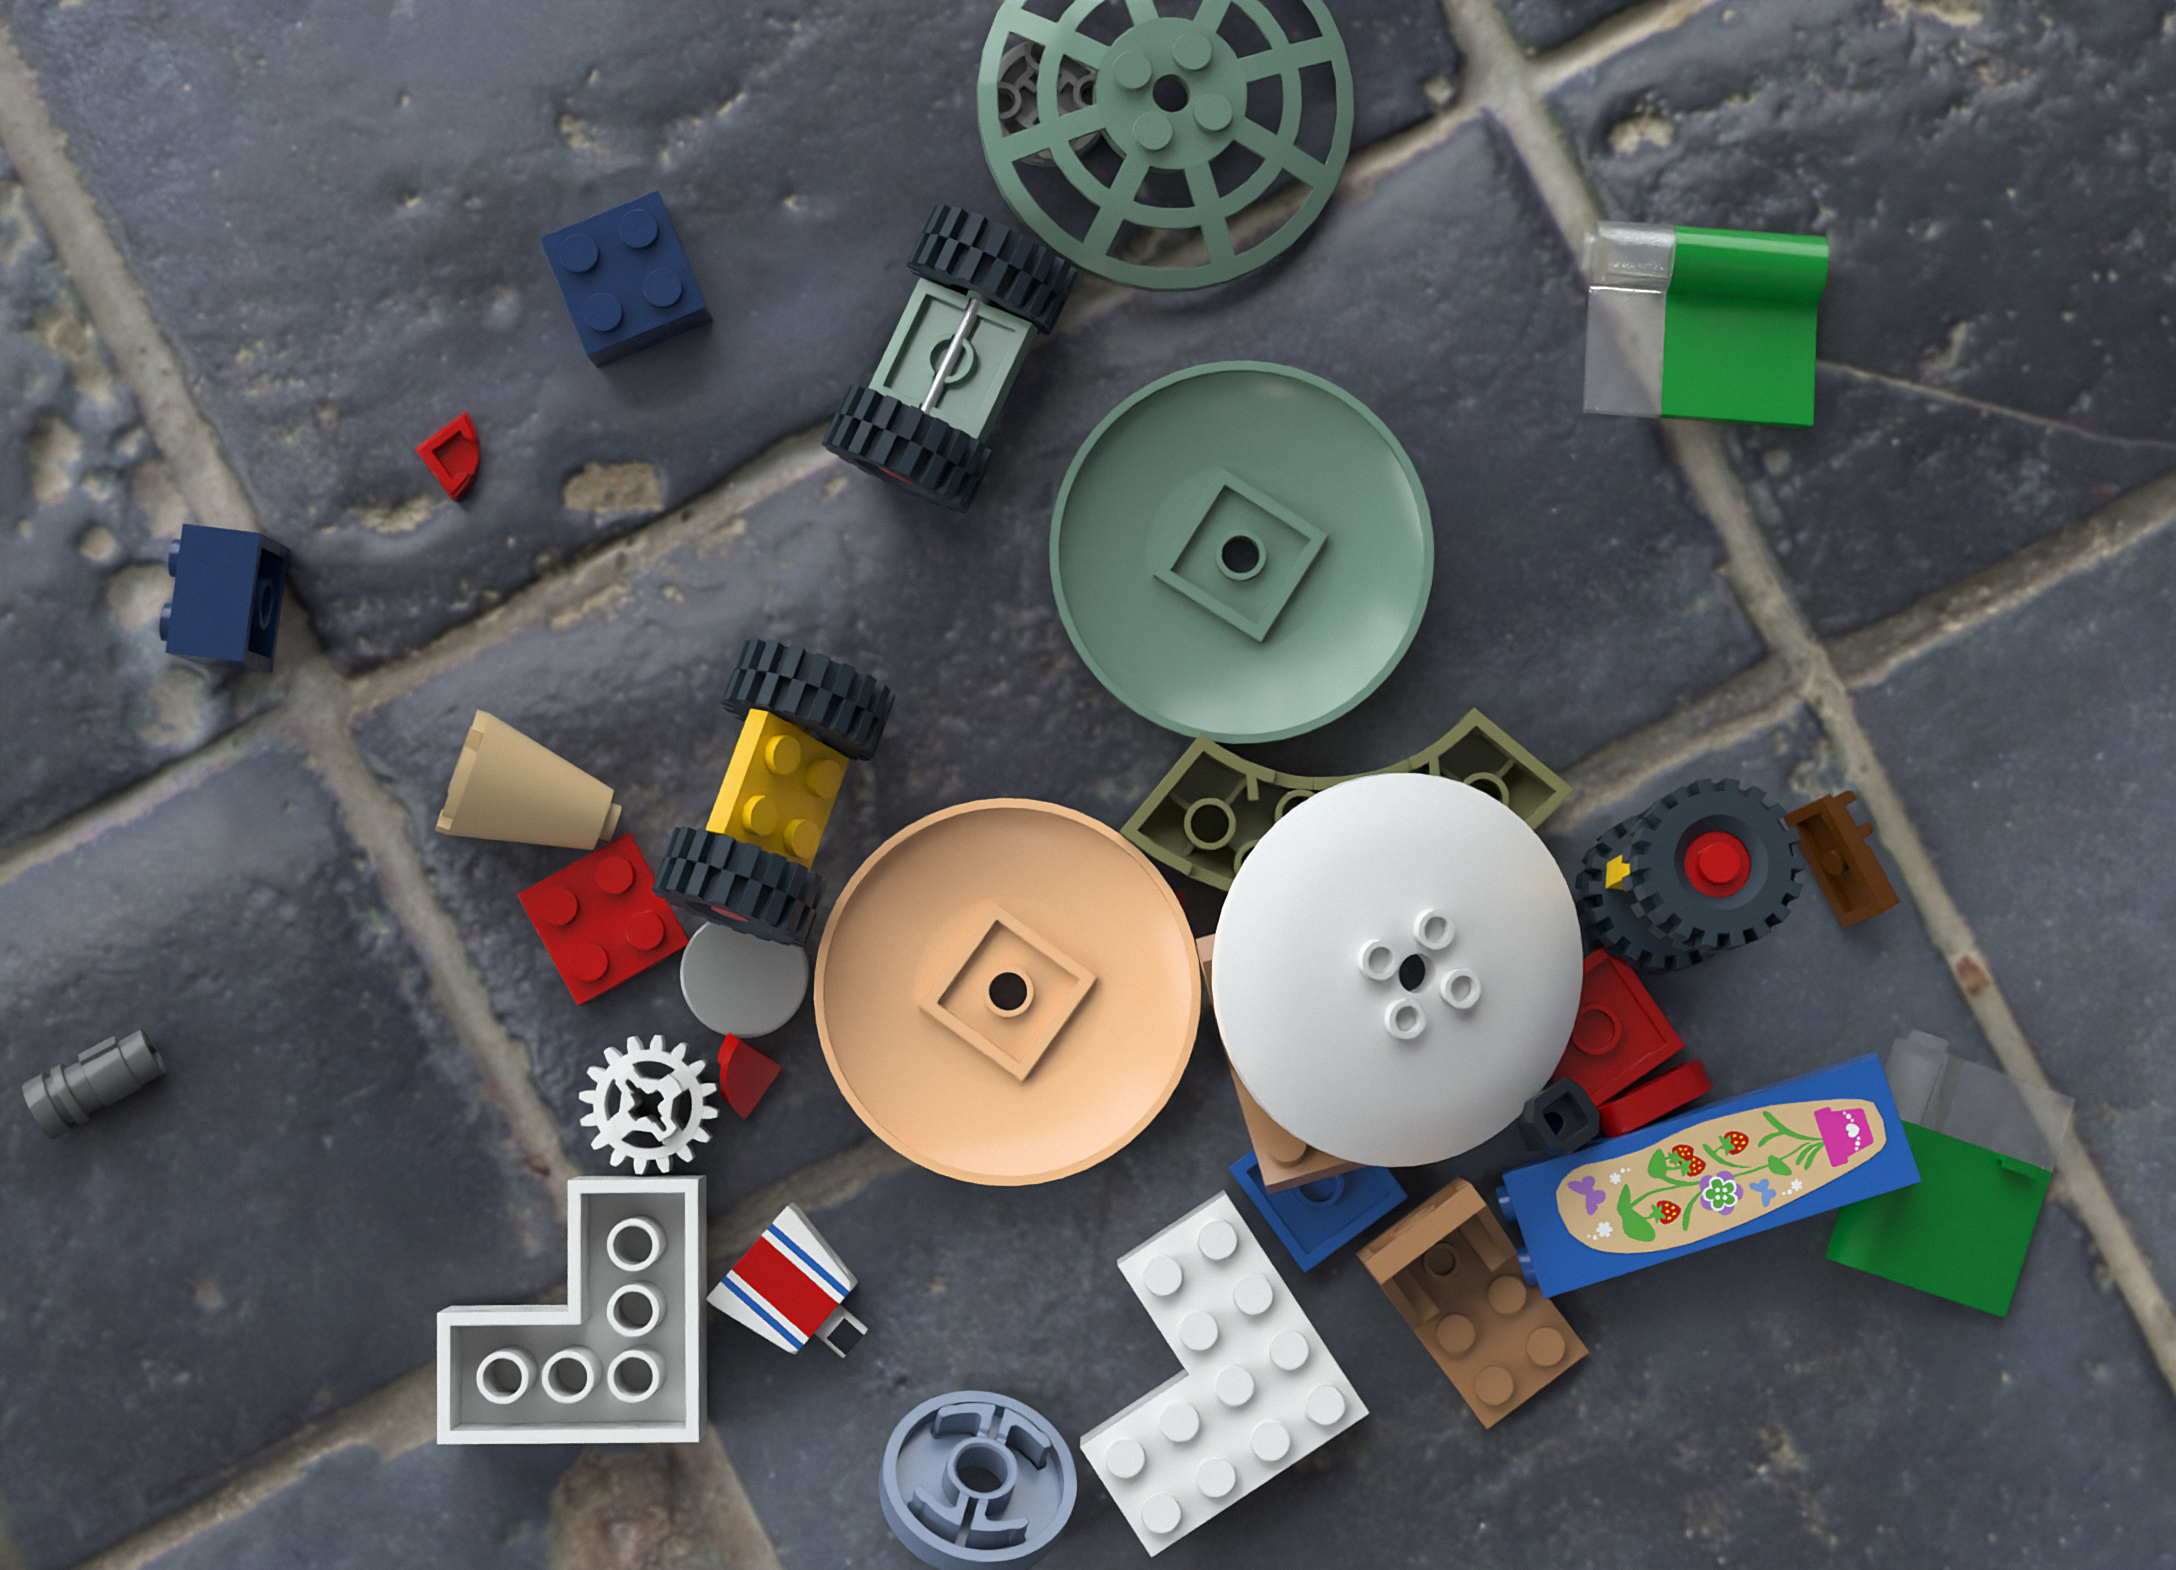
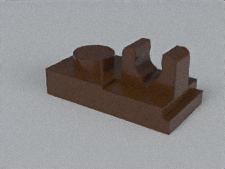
M1850 790L1833 797L1831 794L1823 796L1790 811L1783 817L1789 829L1797 828L1801 841L1797 842L1842 928L1881 914L1900 903L1871 847L1867 846L1863 840L1872 834V826L1869 822H1866L1856 827L1846 808V805L1856 800L1854 793Z

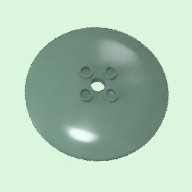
M1250 360L1221 361L1180 370L1148 384L1115 407L1093 429L1068 468L1057 496L1049 542L1050 573L1058 611L1071 643L1096 679L1117 700L1150 722L1186 737L1197 739L1203 733L1215 743L1232 745L1262 744L1300 736L1335 721L1369 697L1392 673L1414 639L1427 607L1434 568V533L1425 492L1410 458L1384 422L1365 404L1333 383L1297 368ZM1246 539L1255 545L1259 554V561L1253 570L1247 573H1235L1225 566L1222 560V550L1231 540Z

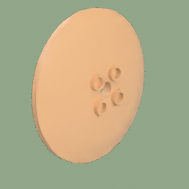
M997 798L959 804L927 815L885 841L865 860L840 894L826 923L815 968L814 1006L821 1047L829 1069L853 1110L879 1138L911 1161L938 1174L983 1185L1020 1186L1057 1180L1086 1170L1109 1158L1126 1146L1152 1122L1177 1087L1189 1061L1196 1039L1200 1016L1201 978L1196 946L1185 913L1173 890L1159 870L1137 847L1102 822L1076 810L1030 799ZM1002 973H1015L1026 983V1000L1015 1010L1000 1009L991 1000V983Z

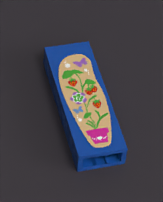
M1877 1051L1644 1124L1617 1137L1608 1139L1603 1137L1587 1142L1574 1152L1563 1157L1550 1154L1506 1168L1502 1175L1505 1185L1497 1187L1496 1193L1507 1224L1518 1222L1526 1245L1517 1249L1524 1278L1528 1286L1539 1283L1543 1298L1546 1299L1919 1183L1922 1180Z

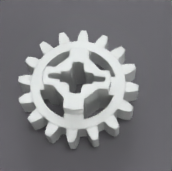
M654 1035L650 1049L644 1050L643 1043L639 1037L634 1036L627 1040L628 1054L623 1056L614 1047H609L604 1051L606 1060L610 1064L607 1069L596 1066L589 1067L587 1074L598 1084L596 1090L580 1092L579 1099L593 1104L594 1113L586 1115L580 1119L581 1126H598L601 1133L591 1143L594 1150L608 1144L615 1148L611 1156V1165L617 1167L629 1156L634 1158L635 1174L642 1175L646 1173L650 1160L656 1159L661 1172H669L673 1167L672 1154L677 1153L680 1158L689 1162L696 1157L690 1142L695 1139L707 1143L713 1137L708 1129L702 1126L704 1119L720 1116V1109L706 1105V1096L719 1090V1085L712 1082L702 1084L699 1075L709 1065L705 1059L694 1062L691 1065L685 1061L690 1045L682 1042L672 1052L666 1051L665 1035ZM656 1061L672 1067L674 1071L663 1079L648 1077L636 1063ZM616 1080L615 1084L622 1092L619 1112L611 1118L608 1102L611 1088ZM639 1088L647 1094L657 1091L662 1094L664 1100L658 1105V1110L662 1115L660 1121L653 1114L641 1117L638 1114L636 1108L643 1102L638 1093L640 1091ZM690 1090L692 1111L686 1128H684L683 1122L678 1117L680 1097ZM636 1130L652 1132L658 1141H662L664 1146L643 1147L625 1138Z

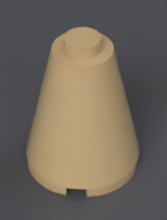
M477 709L473 725L469 729L447 792L449 795L444 809H441L435 831L453 836L593 850L598 839L610 842L622 806L611 803L614 793L612 788L492 714Z

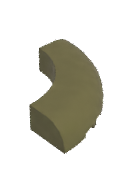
M1475 707L1467 712L1442 738L1417 755L1377 771L1343 777H1304L1276 772V770H1271L1240 758L1201 733L1119 833L1153 858L1188 877L1229 892L1246 858L1261 838L1281 818L1315 794L1342 782L1384 773H1417L1447 778L1464 783L1488 794L1507 806L1532 830L1541 825L1574 789Z

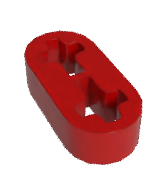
M1697 1057L1676 1065L1596 1107L1600 1113V1126L1607 1139L1632 1131L1712 1089L1714 1086L1700 1058Z

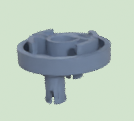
M958 1391L931 1398L911 1410L893 1431L886 1447L879 1474L880 1502L892 1531L914 1555L939 1570H1026L1045 1558L1060 1541L1068 1524L1077 1493V1476L1073 1458L1065 1441L1051 1423L1037 1411L1015 1399L985 1391ZM934 1432L936 1436L953 1432H972L976 1437L968 1434H958L934 1439L931 1433ZM1012 1444L1013 1446L1017 1447L1022 1452H1024L1036 1464L1037 1467L1043 1466L1044 1469L1037 1470L1025 1456H1023L1021 1453H1019L1012 1447H1006L1005 1445ZM969 1466L985 1468L998 1477L1002 1486L995 1491L987 1493L971 1490L961 1482L957 1475V1470Z

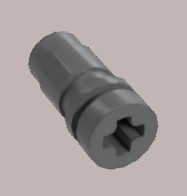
M140 1029L121 1040L112 1036L78 1054L79 1062L69 1067L65 1064H59L51 1068L50 1077L42 1073L23 1083L22 1091L27 1105L42 1131L50 1139H55L73 1130L74 1121L82 1125L92 1120L93 1111L118 1102L144 1088L145 1084L166 1074V1067L152 1038L144 1029Z

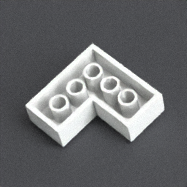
M706 1175L578 1176L568 1180V1305L449 1306L437 1313V1444L699 1442L707 1433Z
M1224 1190L1117 1259L1121 1272L1185 1369L1080 1437L1081 1450L1151 1557L1369 1414L1357 1392Z

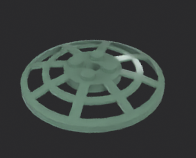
M1005 0L996 14L981 56L976 87L978 129L986 162L1002 197L1022 225L1045 247L1055 252L1056 256L1065 259L1081 272L1117 286L1149 292H1191L1223 285L1260 269L1287 250L1317 219L1337 186L1349 153L1354 121L1353 79L1345 45L1328 8L1322 0H1302L1314 16L1322 37L1289 44L1284 31L1277 21L1258 0H1203L1193 21L1177 17L1159 18L1153 0H1124L1134 26L1120 35L1110 47L1075 31L1079 24L1106 0H1075L1063 13L1058 23L1023 10L1022 7L1027 0ZM1230 3L1237 6L1255 23L1268 41L1271 50L1237 58L1227 42L1216 33ZM1011 33L1045 47L1040 61L1036 85L1037 112L1040 124L1004 137L999 120L998 79L1003 50ZM1064 55L1096 70L1097 73L1093 85V105L1060 116L1057 106V80L1060 62ZM1332 62L1336 79L1337 117L1332 147L1327 161L1323 165L1294 146L1302 110L1301 80L1298 70ZM1280 75L1283 109L1280 127L1277 135L1244 116L1247 107V84ZM1164 80L1177 82L1186 92V107L1177 112L1162 110L1154 101L1153 87L1158 82ZM1101 131L1111 148L1124 159L1110 189L1101 184L1083 166L1073 152L1069 141ZM1232 141L1265 159L1261 167L1247 182L1230 194L1219 198L1209 163L1219 157ZM1049 149L1055 163L1070 184L1088 201L1100 208L1083 243L1062 230L1040 209L1021 182L1013 162ZM1281 169L1313 189L1304 205L1280 230L1256 247L1235 256L1225 218L1236 214L1256 200L1276 179ZM1147 171L1168 175L1184 173L1194 207L1159 208L1137 203L1133 199ZM1123 220L1135 225L1161 230L1200 227L1210 264L1194 268L1158 269L1125 263L1107 256L1106 253Z

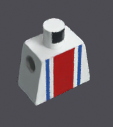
M793 1202L781 1212L706 1298L708 1302L794 1355L814 1333L840 1357L844 1358L868 1330L867 1327L840 1304L858 1281L802 1210Z

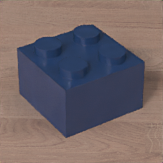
M658 190L539 238L585 353L596 368L714 321L667 205Z
M183 523L181 539L175 538L173 540L168 559L169 575L175 577L172 603H165L160 617V638L162 641H167L165 653L197 664L273 673L289 548L258 532Z

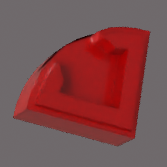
M465 411L415 448L421 459L454 502H457L471 487L481 462L480 436L474 421Z
M729 1032L721 1045L717 1062L721 1064V1097L737 1114L746 1120L783 1067L766 1054Z

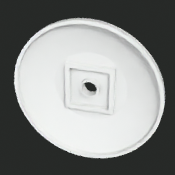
M1384 773L1342 782L1315 794L1281 818L1254 847L1230 887L1218 922L1212 957V991L1220 1035L1233 1067L1255 1101L1275 1122L1310 1146L1341 1159L1365 1165L1384 1167L1417 1166L1438 1162L1462 1154L1484 1143L1521 1115L1525 1102L1543 1089L1564 1054L1577 1016L1583 980V950L1575 905L1566 880L1555 859L1541 839L1520 817L1488 794L1461 782L1417 773ZM1417 954L1424 962L1425 976L1417 988L1407 991L1400 982L1399 969L1402 962L1408 956Z

